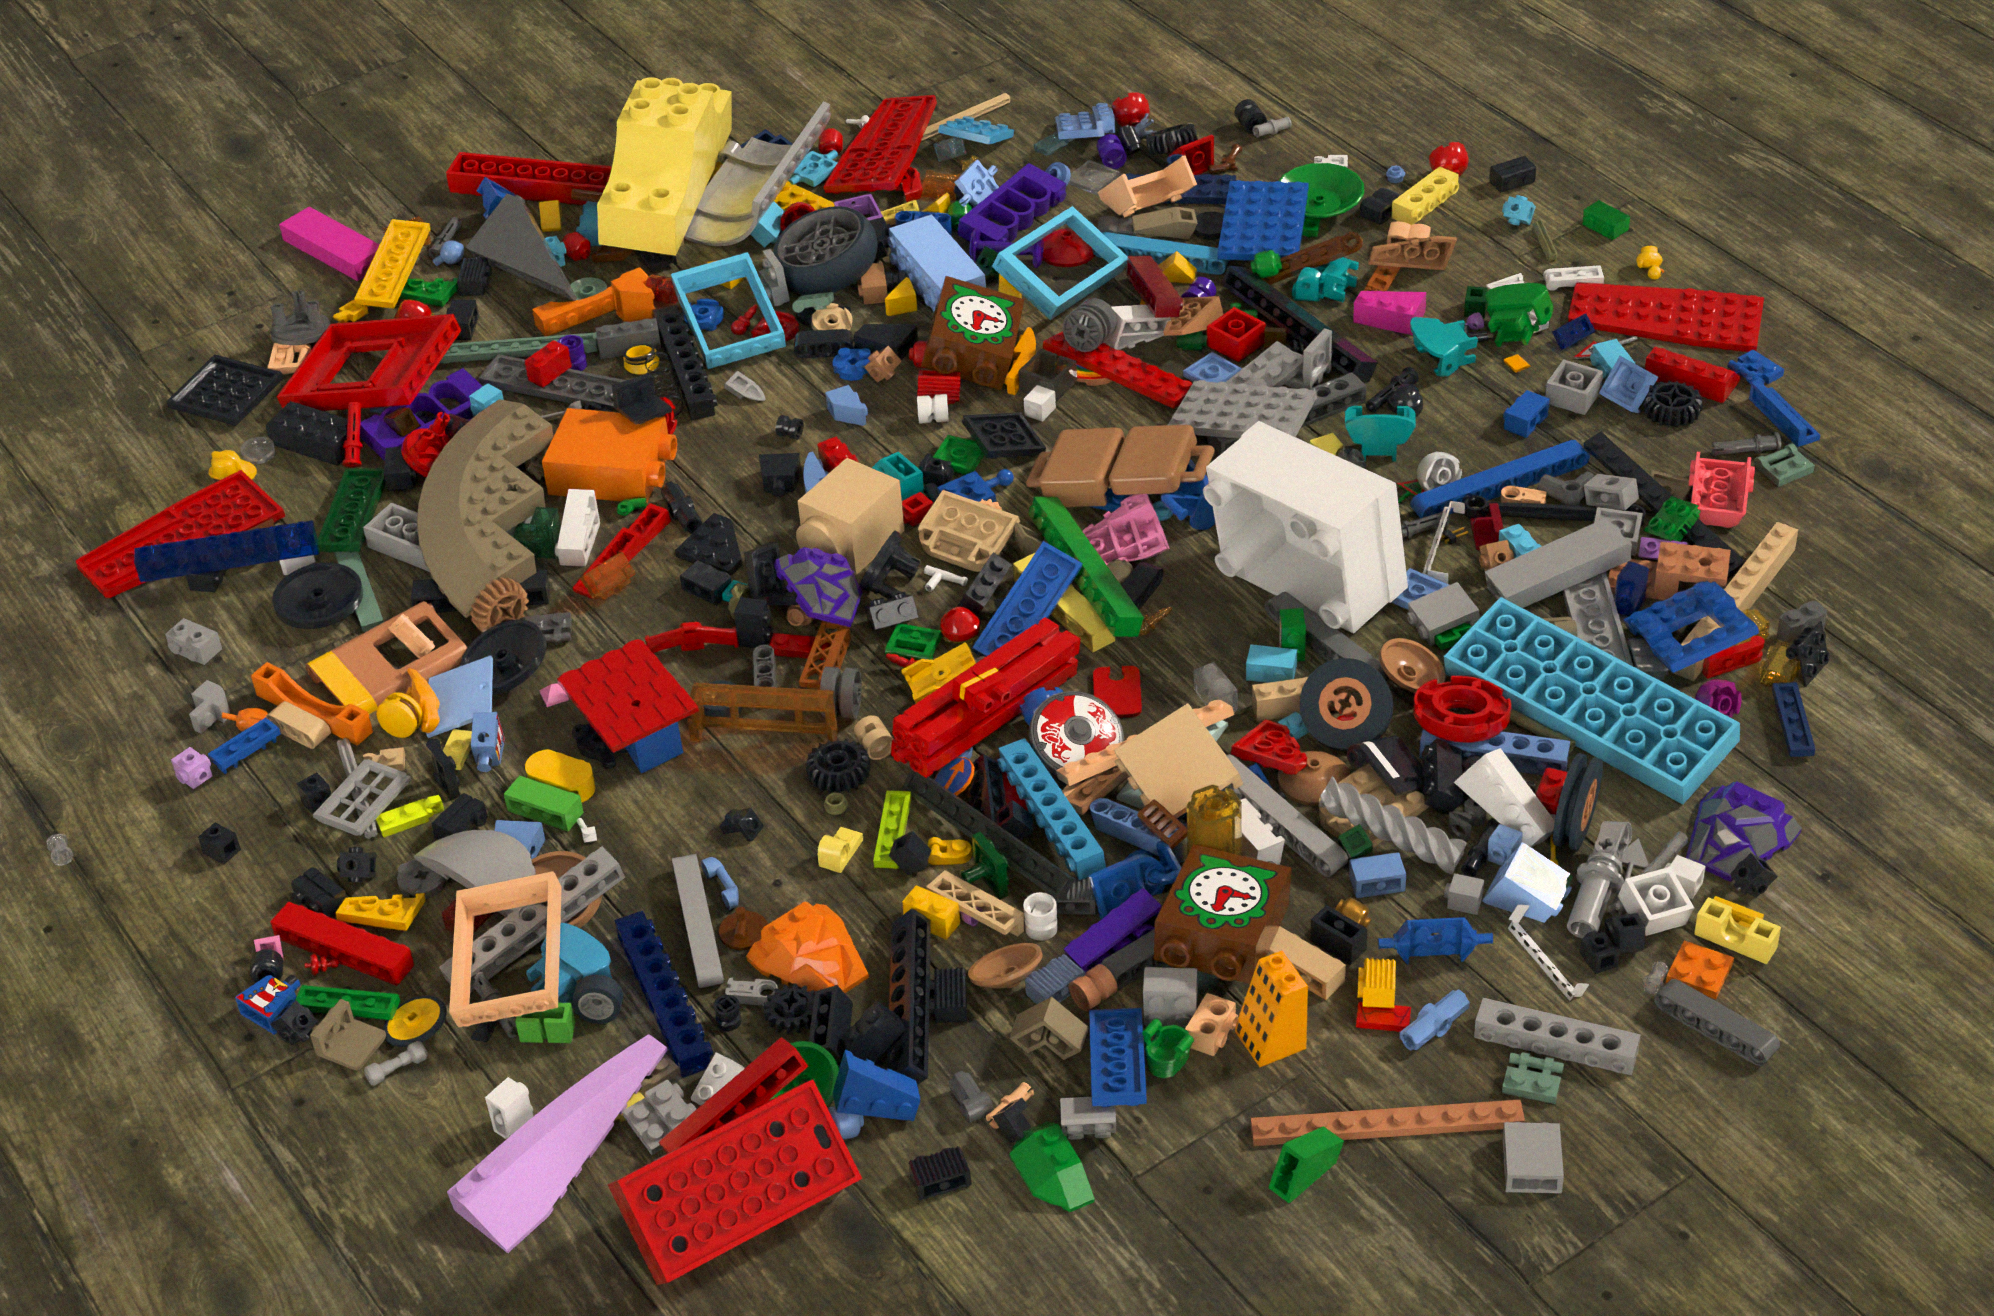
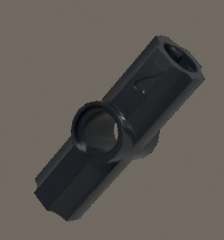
M672 481L665 483L661 489V495L668 505L672 519H677L684 531L692 534L702 525V521L695 511L691 497L689 495L685 496L678 484Z

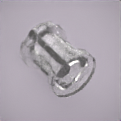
M64 834L50 836L46 841V846L51 851L52 862L58 866L71 862L74 855L72 850L68 848V838Z

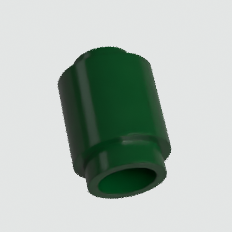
M1202 331L1177 335V348H1182V351H1202V347H1206V334H1202Z

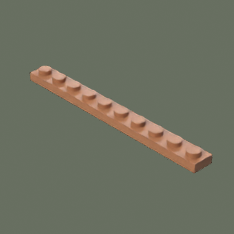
M1521 1100L1258 1117L1251 1118L1253 1145L1263 1146L1284 1144L1323 1126L1342 1140L1497 1130L1504 1129V1122L1525 1123Z

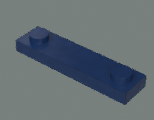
M1797 682L1773 683L1772 693L1789 756H1814L1815 745Z

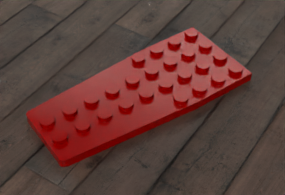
M935 95L884 99L841 156L823 186L825 193L839 194L841 192L857 193L859 191L874 192L877 190L892 191L897 189L915 157L936 107Z
M1579 282L1575 284L1568 315V324L1576 327L1691 346L1749 352L1757 350L1764 297L1722 293L1712 290H1695L1693 288L1675 289Z
M240 470L185 497L76 560L78 570L105 598H111L192 562L201 545L226 547V544L233 537L271 518L275 523L286 515L281 506Z

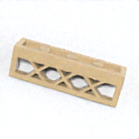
M943 871L926 886V890L959 903L960 911L1004 935L1010 932L1018 937L1024 932L1023 912L947 871ZM976 907H980L982 912L976 910Z

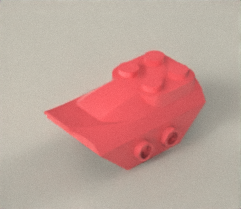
M1700 452L1696 453V459L1691 460L1688 486L1693 487L1691 503L1699 506L1697 508L1701 511L1699 520L1706 526L1732 528L1738 525L1739 521L1745 516L1748 492H1753L1755 467L1751 466V457H1748L1747 462L1744 463L1700 458Z

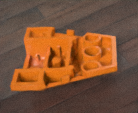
M803 902L766 925L761 931V939L752 945L746 955L747 961L762 975L767 977L771 974L781 978V983L787 986L791 983L797 984L801 988L807 986L808 992L812 990L819 991L838 985L846 993L869 978L868 972L842 919L827 905L822 904L812 906L808 902Z

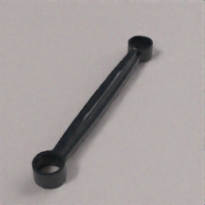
M1473 495L1465 499L1464 515L1469 519L1485 517L1489 511V503H1498L1501 516L1594 521L1597 508L1553 504L1487 502L1482 496ZM1632 504L1626 510H1622L1643 513L1641 527L1644 525L1645 509L1643 507Z

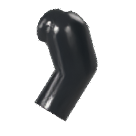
M1465 325L1464 332L1469 338L1476 336L1478 342L1488 341L1487 331L1469 332L1470 327Z

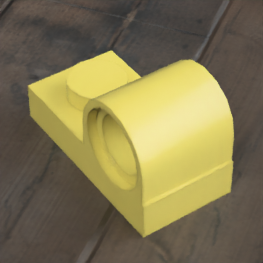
M840 827L834 837L824 835L818 846L819 866L841 873L862 843L863 834Z

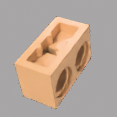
M1206 993L1185 1028L1194 1038L1191 1046L1192 1049L1215 1056L1219 1047H1224L1229 1030L1235 1028L1238 1020L1235 1002Z

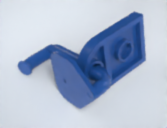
M1191 460L1185 472L1194 471L1196 465ZM1206 475L1203 480L1198 482H1181L1177 491L1161 495L1162 502L1179 520H1183L1187 515L1191 516L1189 523L1193 529L1207 530L1216 524L1213 506L1208 503L1203 494L1204 487L1209 484Z
M1163 841L1156 843L1160 862L1152 857L1156 854L1140 849L1130 853L1125 860L1088 875L1101 920L1111 910L1119 907L1132 894L1137 893L1142 888L1153 896L1161 894L1165 885L1173 886L1181 866L1169 845Z

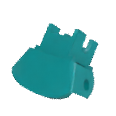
M1342 257L1316 268L1304 267L1293 285L1292 299L1294 301H1319L1320 298L1323 299L1325 296L1343 303L1345 301L1344 290L1348 285L1356 287L1358 278L1349 274L1347 270L1348 268L1358 270L1359 262Z
M1414 317L1411 319L1410 328L1413 333L1416 349L1421 353L1429 352L1431 355L1440 358L1438 368L1433 370L1437 376H1449L1458 369V366L1475 363L1476 356L1474 354L1465 356L1464 353L1469 349L1477 347L1478 338L1476 336L1471 338L1467 336L1464 332V320L1444 324L1435 318Z
M1351 406L1345 411V427L1352 441L1356 444H1361V453L1365 461L1366 455L1392 456V461L1396 462L1397 445L1406 443L1416 427L1415 411L1408 406H1397V415H1362V406Z

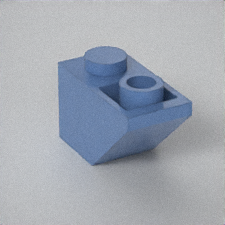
M849 385L825 392L827 409L836 421L861 426L866 425L867 407L864 403L860 402L857 392H853Z

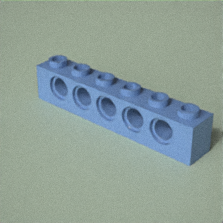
M1424 729L1422 731L1419 758H1422L1424 748L1438 738L1460 748L1461 760L1470 755L1484 756L1501 748L1518 772L1543 775L1546 768L1566 771L1570 748V741L1501 732L1497 736L1484 741L1454 742L1436 737Z

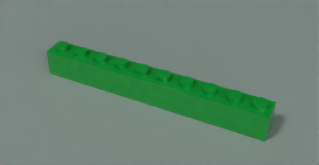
M1034 497L1033 503L1029 507V517L1048 544L1083 563L1074 581L1113 637H1138L1144 619L1143 615L1058 497Z

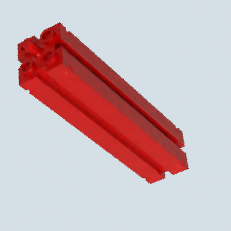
M1046 617L1039 621V624H1034L955 677L957 678L969 671L972 672L974 668L989 662L1006 677L1005 686L1011 690L1010 701L1002 704L995 700L994 707L987 713H983L979 709L971 712L964 700L957 702L952 698V679L905 710L904 714H900L893 719L892 733L895 739L892 740L891 755L897 762L901 761L904 764L909 762L912 770L925 778L933 774V771H938L1020 714V705L1025 702L1024 697L1027 694L1042 687L1045 688V691L1055 690V687H1059L1068 678L1075 676L1078 660L1074 656L1079 653L1081 639L1067 630L1061 633L1058 624Z

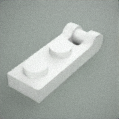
M1601 266L1547 269L1543 273L1546 287L1550 291H1554L1558 287H1574L1579 282L1604 284Z

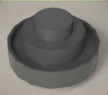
M1345 446L1338 452V457L1366 469L1365 458L1359 450Z

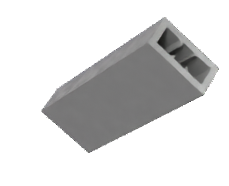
M1605 518L1485 571L1487 588L1497 600L1502 597L1524 608L1630 561L1632 544L1627 537H1623L1616 524L1613 525L1608 518Z

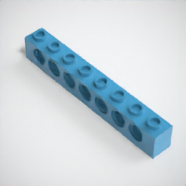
M1024 738L1000 747V758L997 761L1001 771L1007 773L1011 786H1016L1018 796L1021 800L1024 799L1026 801L1029 813L1035 814L1039 828L1045 829L1046 837L1050 843L1053 842L1055 844L1058 856L1060 858L1064 857L1068 871L1070 873L1074 872L1078 880L1089 877L1088 875L1106 868L1102 848L1027 740Z

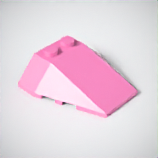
M1134 494L1120 502L1121 506L1114 512L1110 513L1108 511L1105 513L1102 521L1095 526L1091 524L1082 530L1106 565L1113 559L1126 560L1128 562L1148 559L1170 549L1148 494Z

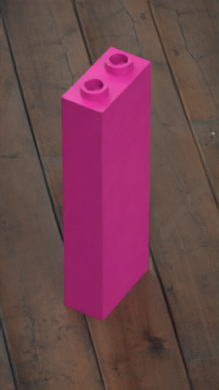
M307 207L279 224L284 241L356 281L365 277L380 245L311 207Z

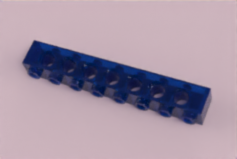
M313 520L301 521L286 525L256 528L248 531L134 548V564L140 582L318 555V538Z
M642 910L614 920L617 937L674 1062L679 1067L681 1077L684 1078L706 1070L711 1062L710 1057L714 1056L709 1041L704 1042L703 1040L705 1034L701 1023H695L697 1018L694 1008L686 1003L688 1002L684 987L679 988L678 986L680 984L676 970L671 971L670 969L672 964L668 953L663 954L662 952L664 948L660 936L654 935L656 931L652 919L647 920Z

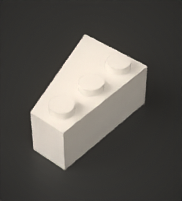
M1246 798L1219 808L1216 824L1219 831L1226 835L1233 852H1237L1241 856L1266 862L1273 861L1275 864L1280 865L1285 840L1282 836L1276 837L1271 832L1273 827L1269 823L1264 825L1259 820L1261 814Z

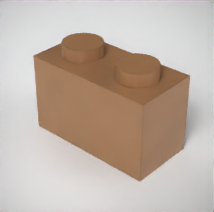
M883 262L873 263L869 270L857 280L859 297H863L864 305L883 303L888 296Z

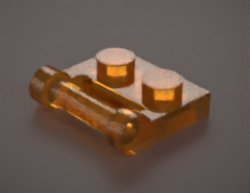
M927 170L926 177L922 182L923 192L921 196L940 198L948 192L950 200L956 201L954 182L961 173L953 175Z

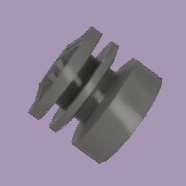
M1087 299L1065 317L1063 322L1065 339L1070 346L1078 351H1093L1114 333L1117 327L1115 312L1108 303L1101 299Z

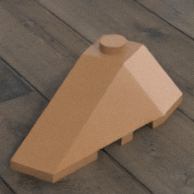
M1433 236L1374 246L1368 259V265L1445 270L1457 238Z
M1219 296L1182 298L1183 309L1180 310L1179 317H1170L1171 321L1167 322L1163 333L1164 336L1185 335L1207 330V326L1223 315Z

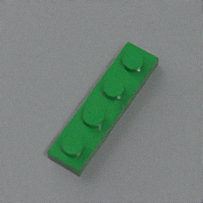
M308 985L301 986L295 999L312 1013L327 1014L342 999L349 1002L353 1017L393 1020L400 1003L398 994Z

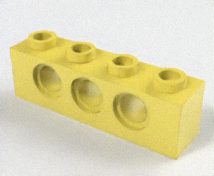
M1439 166L1392 202V219L1410 225L1420 221L1425 215L1458 191L1459 174Z

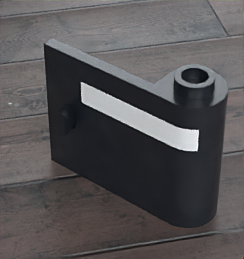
M1393 735L1357 743L1348 748L1347 759L1350 765L1354 768H1362L1369 763L1394 796L1423 790V766L1398 736Z

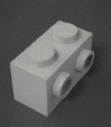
M185 618L165 634L168 648L171 652L203 665L222 650L216 631Z

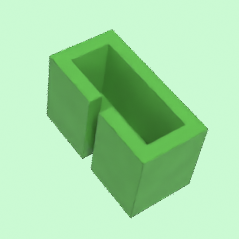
M558 1003V1008L517 1016L515 1021L520 1042L543 1043L544 1039H548V1043L572 1042L575 1018L571 1003Z

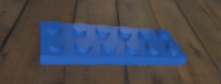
M1043 541L973 645L972 652L985 658L1034 624H1039V621L1043 618H1049L1082 568L1083 563Z
M1142 1008L1089 1010L1092 1106L1110 1107L1112 1105L1137 1106L1139 1104H1147Z

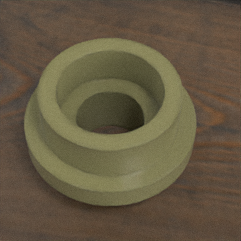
M831 793L824 801L825 811L832 815L842 814L848 808V801L841 793Z

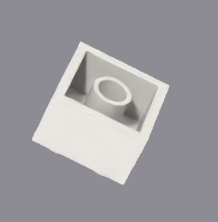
M1671 867L1625 879L1618 894L1628 914H1639L1645 925V936L1686 925L1694 910V906Z

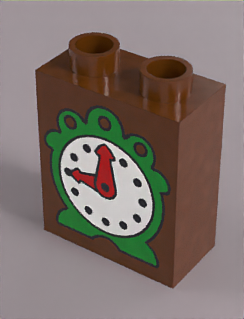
M945 276L935 307L921 367L943 374H949L954 371L961 372V379L1001 390L1012 361L1025 299Z
M1193 844L1155 920L1154 960L1164 962L1174 968L1197 969V971L1215 975L1222 980H1236L1250 984L1258 960L1266 957L1289 907L1292 868Z

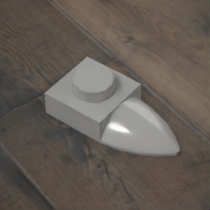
M739 371L725 383L724 388L739 399L746 397L751 400L765 401L761 388Z

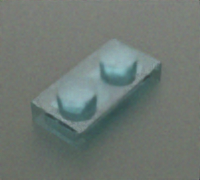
M1056 131L1034 144V150L1043 155H1051L1060 147L1067 146L1075 138L1059 139Z

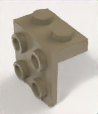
M340 999L328 1011L320 1024L313 1029L310 1037L317 1056L353 1070H360L386 1039V1032L354 1019L349 1002Z

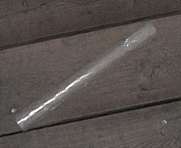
M1676 832L1664 845L1662 851L1639 875L1662 869L1688 843L1687 836L1682 832ZM1619 897L1608 906V911L1613 916L1622 915L1626 911Z

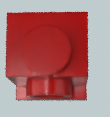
M921 492L903 500L904 524L909 523L913 527L920 524L932 507L933 502Z

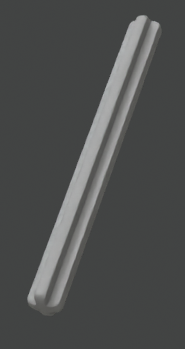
M344 738L337 741V747L346 776L348 777L357 768V764L349 739ZM356 787L351 792L354 801L364 792L363 789ZM366 797L360 804L369 807ZM357 809L358 815L360 817L364 813V811ZM374 821L364 831V835L368 839L376 837L378 834Z

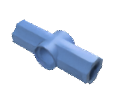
M1459 989L1457 991L1452 990L1435 1005L1432 1003L1426 1004L1419 1012L1417 1019L1400 1032V1039L1404 1046L1410 1051L1418 1050L1435 1035L1438 1037L1445 1035L1450 1029L1452 1021L1469 1009L1470 1002L1466 995Z

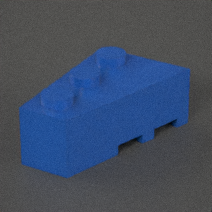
M844 1051L833 1089L836 1112L907 1121L915 1120L921 1100L916 1080L889 1068L884 1070L875 1066L873 1061L868 1059L865 1061L853 1056L852 1052Z

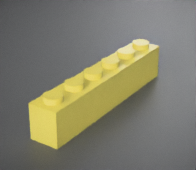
M1035 553L1013 563L1015 582ZM1070 584L1051 615L1072 634L1079 637L1081 642L1091 652H1095L1115 642V637L1110 633L1085 595H1081Z

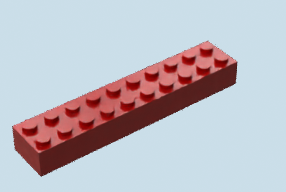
M459 152L447 170L446 176L449 191L453 193L481 196L482 194L476 190L484 177L525 200H558L560 203L584 205L587 201L571 198L572 189L604 192L609 181L612 166Z

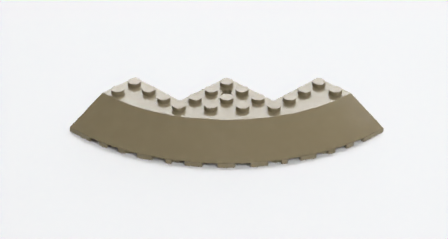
M499 399L466 423L444 446L432 464L420 495L417 529L419 545L425 565L428 567L432 579L438 584L440 591L448 597L449 602L465 618L471 615L470 612L473 610L471 605L476 602L474 597L479 596V590L485 589V584L490 585L493 579L498 580L500 577L512 579L520 584L536 573L534 554L506 531L545 508L543 488L516 467L548 448L553 439V430L549 422L522 403Z

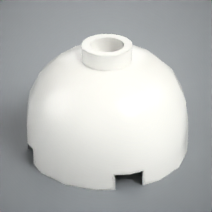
M1434 452L1426 455L1417 468V479L1420 486L1425 491L1461 479L1462 469L1459 468V460L1444 452Z

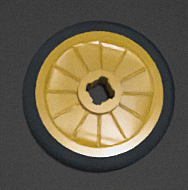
M424 995L401 1003L396 1010L393 1020H385L383 1030L386 1032V1041L397 1047H408V1045L416 1041L424 1042L432 1037L442 1027L446 1019L447 1009L444 1002L437 997Z

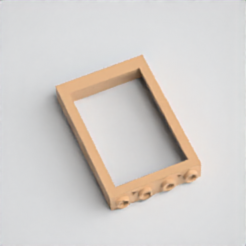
M554 871L457 891L449 1013L458 1027L558 1008L562 887ZM548 901L545 989L469 1004L474 916Z

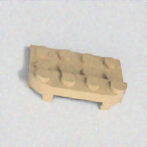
M942 490L919 525V539L923 551L928 555L971 571L980 572L993 552L999 555L1014 532L1015 523H1019L1020 520L1019 516Z
M1370 764L1357 769L1339 782L1352 784L1357 789L1359 795H1374L1382 806H1396L1404 817H1416L1429 808V806L1424 804V795L1419 791L1394 796ZM1319 807L1321 826L1336 838L1355 827L1348 819L1335 817L1326 808ZM1364 830L1371 840L1373 847L1383 841L1377 838L1370 830Z

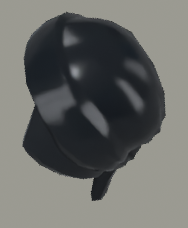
M1405 384L1391 391L1387 397V404L1390 410L1396 414L1397 406H1408L1415 411V416L1417 417L1423 410V397L1416 386Z

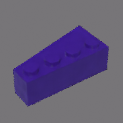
M1142 888L1137 893L1132 894L1119 907L1111 910L1098 923L1093 924L1077 939L1072 940L1064 948L1066 956L1078 965L1086 975L1087 971L1101 964L1105 958L1155 929V920L1162 905Z

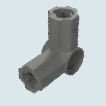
M1587 471L1575 480L1565 482L1545 474L1541 477L1537 490L1546 491L1547 496L1559 500L1560 505L1580 506L1581 499L1585 497L1584 485L1594 477V474Z

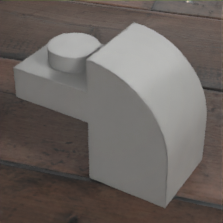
M206 680L191 694L196 708L189 714L194 731L201 734L216 720L224 723L227 719L221 718L223 712L230 714V708L223 688Z

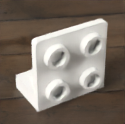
M715 1053L693 1092L691 1100L699 1105L704 1104L745 1067L719 1053Z

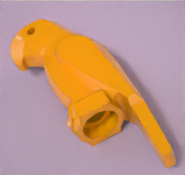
M408 668L407 672L412 678V687L408 688L406 695L412 697L422 709V732L431 733L440 722L438 714L439 699L427 681L416 670Z

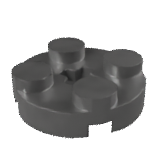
M415 859L398 867L397 881L399 889L407 897L409 895L415 896L418 893H425V899L431 898L443 890V884L445 881L447 882V879ZM426 876V879L422 880L420 877Z

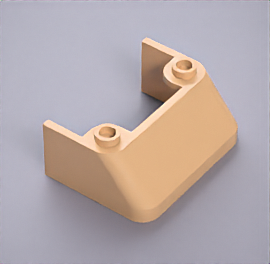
M1182 156L1161 171L1128 180L1126 174H1123L1101 189L1098 195L1100 200L1109 208L1125 218L1133 215L1134 211L1169 200L1171 203L1182 199L1181 195L1196 186L1197 183L1186 156Z

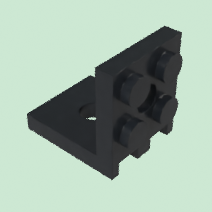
M769 542L744 552L749 580L748 585L752 599L767 600V605H798L796 602V592L794 590L789 592L784 584V579L780 580L776 574L774 563L776 559L780 558L778 542Z

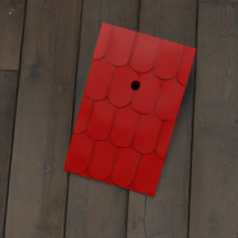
M641 639L632 640L622 648L611 650L601 658L590 660L580 668L569 670L557 678L560 687L610 750L614 753L625 747L641 773L683 753L678 721L698 712V706Z

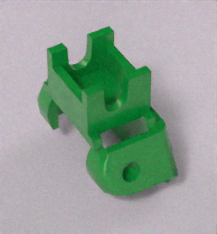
M1539 283L1508 284L1492 288L1486 292L1487 310L1491 317L1488 326L1491 333L1498 330L1495 340L1496 346L1501 347L1503 342L1522 341L1523 345H1528L1533 332L1540 329L1539 325H1545L1550 320L1554 306L1545 285ZM1532 309L1537 317L1534 326L1527 313Z

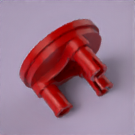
M439 412L434 423L429 428L414 430L405 437L402 443L401 453L406 463L425 477H427L432 464L444 446L451 440V437L445 434V428L450 421V416L447 413H444L441 418L443 412Z

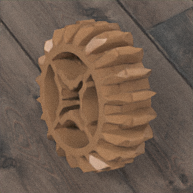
M500 577L498 580L493 579L490 585L485 584V589L479 590V596L474 597L476 602L471 605L473 608L470 612L472 621L477 629L483 633L499 623L525 617L523 612L528 609L526 604L529 600L527 599V593L518 582Z

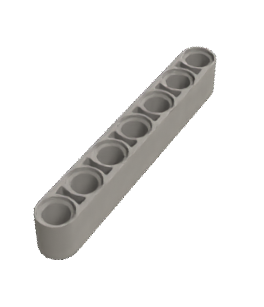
M1230 754L1226 755L1239 772L1243 785L1237 789H1234L1231 784L1223 788L1227 794L1236 801L1246 798L1261 814L1259 820L1264 825L1269 823L1273 827L1272 832L1277 837L1282 836L1285 844L1324 877L1332 876L1348 863L1347 854L1339 845L1237 758Z
M692 854L672 858L698 987L704 988L723 984L724 979L697 855Z

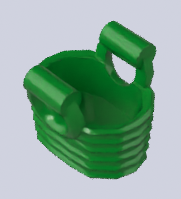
M1156 1018L1149 1023L1142 1032L1149 1071L1156 1077L1167 1078L1174 1076L1183 1067L1189 1058V1051L1194 1042V1038L1187 1030L1176 1025L1162 1027V1023ZM1156 1033L1153 1041L1151 1042L1152 1036Z

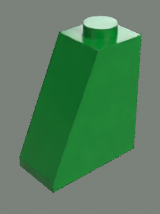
M1323 1126L1284 1143L1268 1188L1286 1202H1292L1336 1164L1344 1140Z

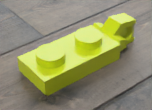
M436 795L381 813L375 820L382 836L387 837L429 822V818L434 814L444 811V806L440 796Z

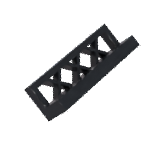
M982 754L973 762L974 772L977 771V773L966 788L968 804L977 811L982 802L979 812L995 823V812L1006 805L1003 776L998 762ZM979 785H980V789H979L977 795H975V793H976V791H977V789H978V787H979Z

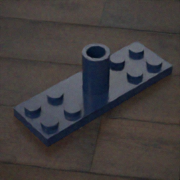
M1174 154L1167 158V167L1183 155ZM1131 173L1126 174L1128 180L1144 176ZM1193 175L1197 185L1181 195L1182 199L1173 203L1226 204L1230 181H1236V175Z

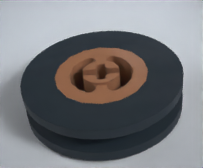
M1341 658L1324 663L1310 674L1301 691L1300 714L1304 725L1317 741L1334 750L1348 751V748L1353 744L1379 739L1388 728L1392 718L1393 699L1388 684L1374 667L1357 659ZM1344 689L1355 690L1361 694L1363 704L1358 706L1356 699L1352 695L1350 697L1346 692L1336 696V693ZM1349 699L1352 706L1350 708L1346 707L1344 710L1341 703H1346ZM1334 704L1339 714L1343 712L1345 717H1352L1357 714V717L1349 721L1337 720L1330 712V705Z
M1578 753L1573 759L1557 807L1553 829L1554 845L1562 847L1569 836V848L1575 851L1581 848L1589 830L1599 795L1603 771L1602 759L1594 757L1589 763L1588 768L1586 755Z

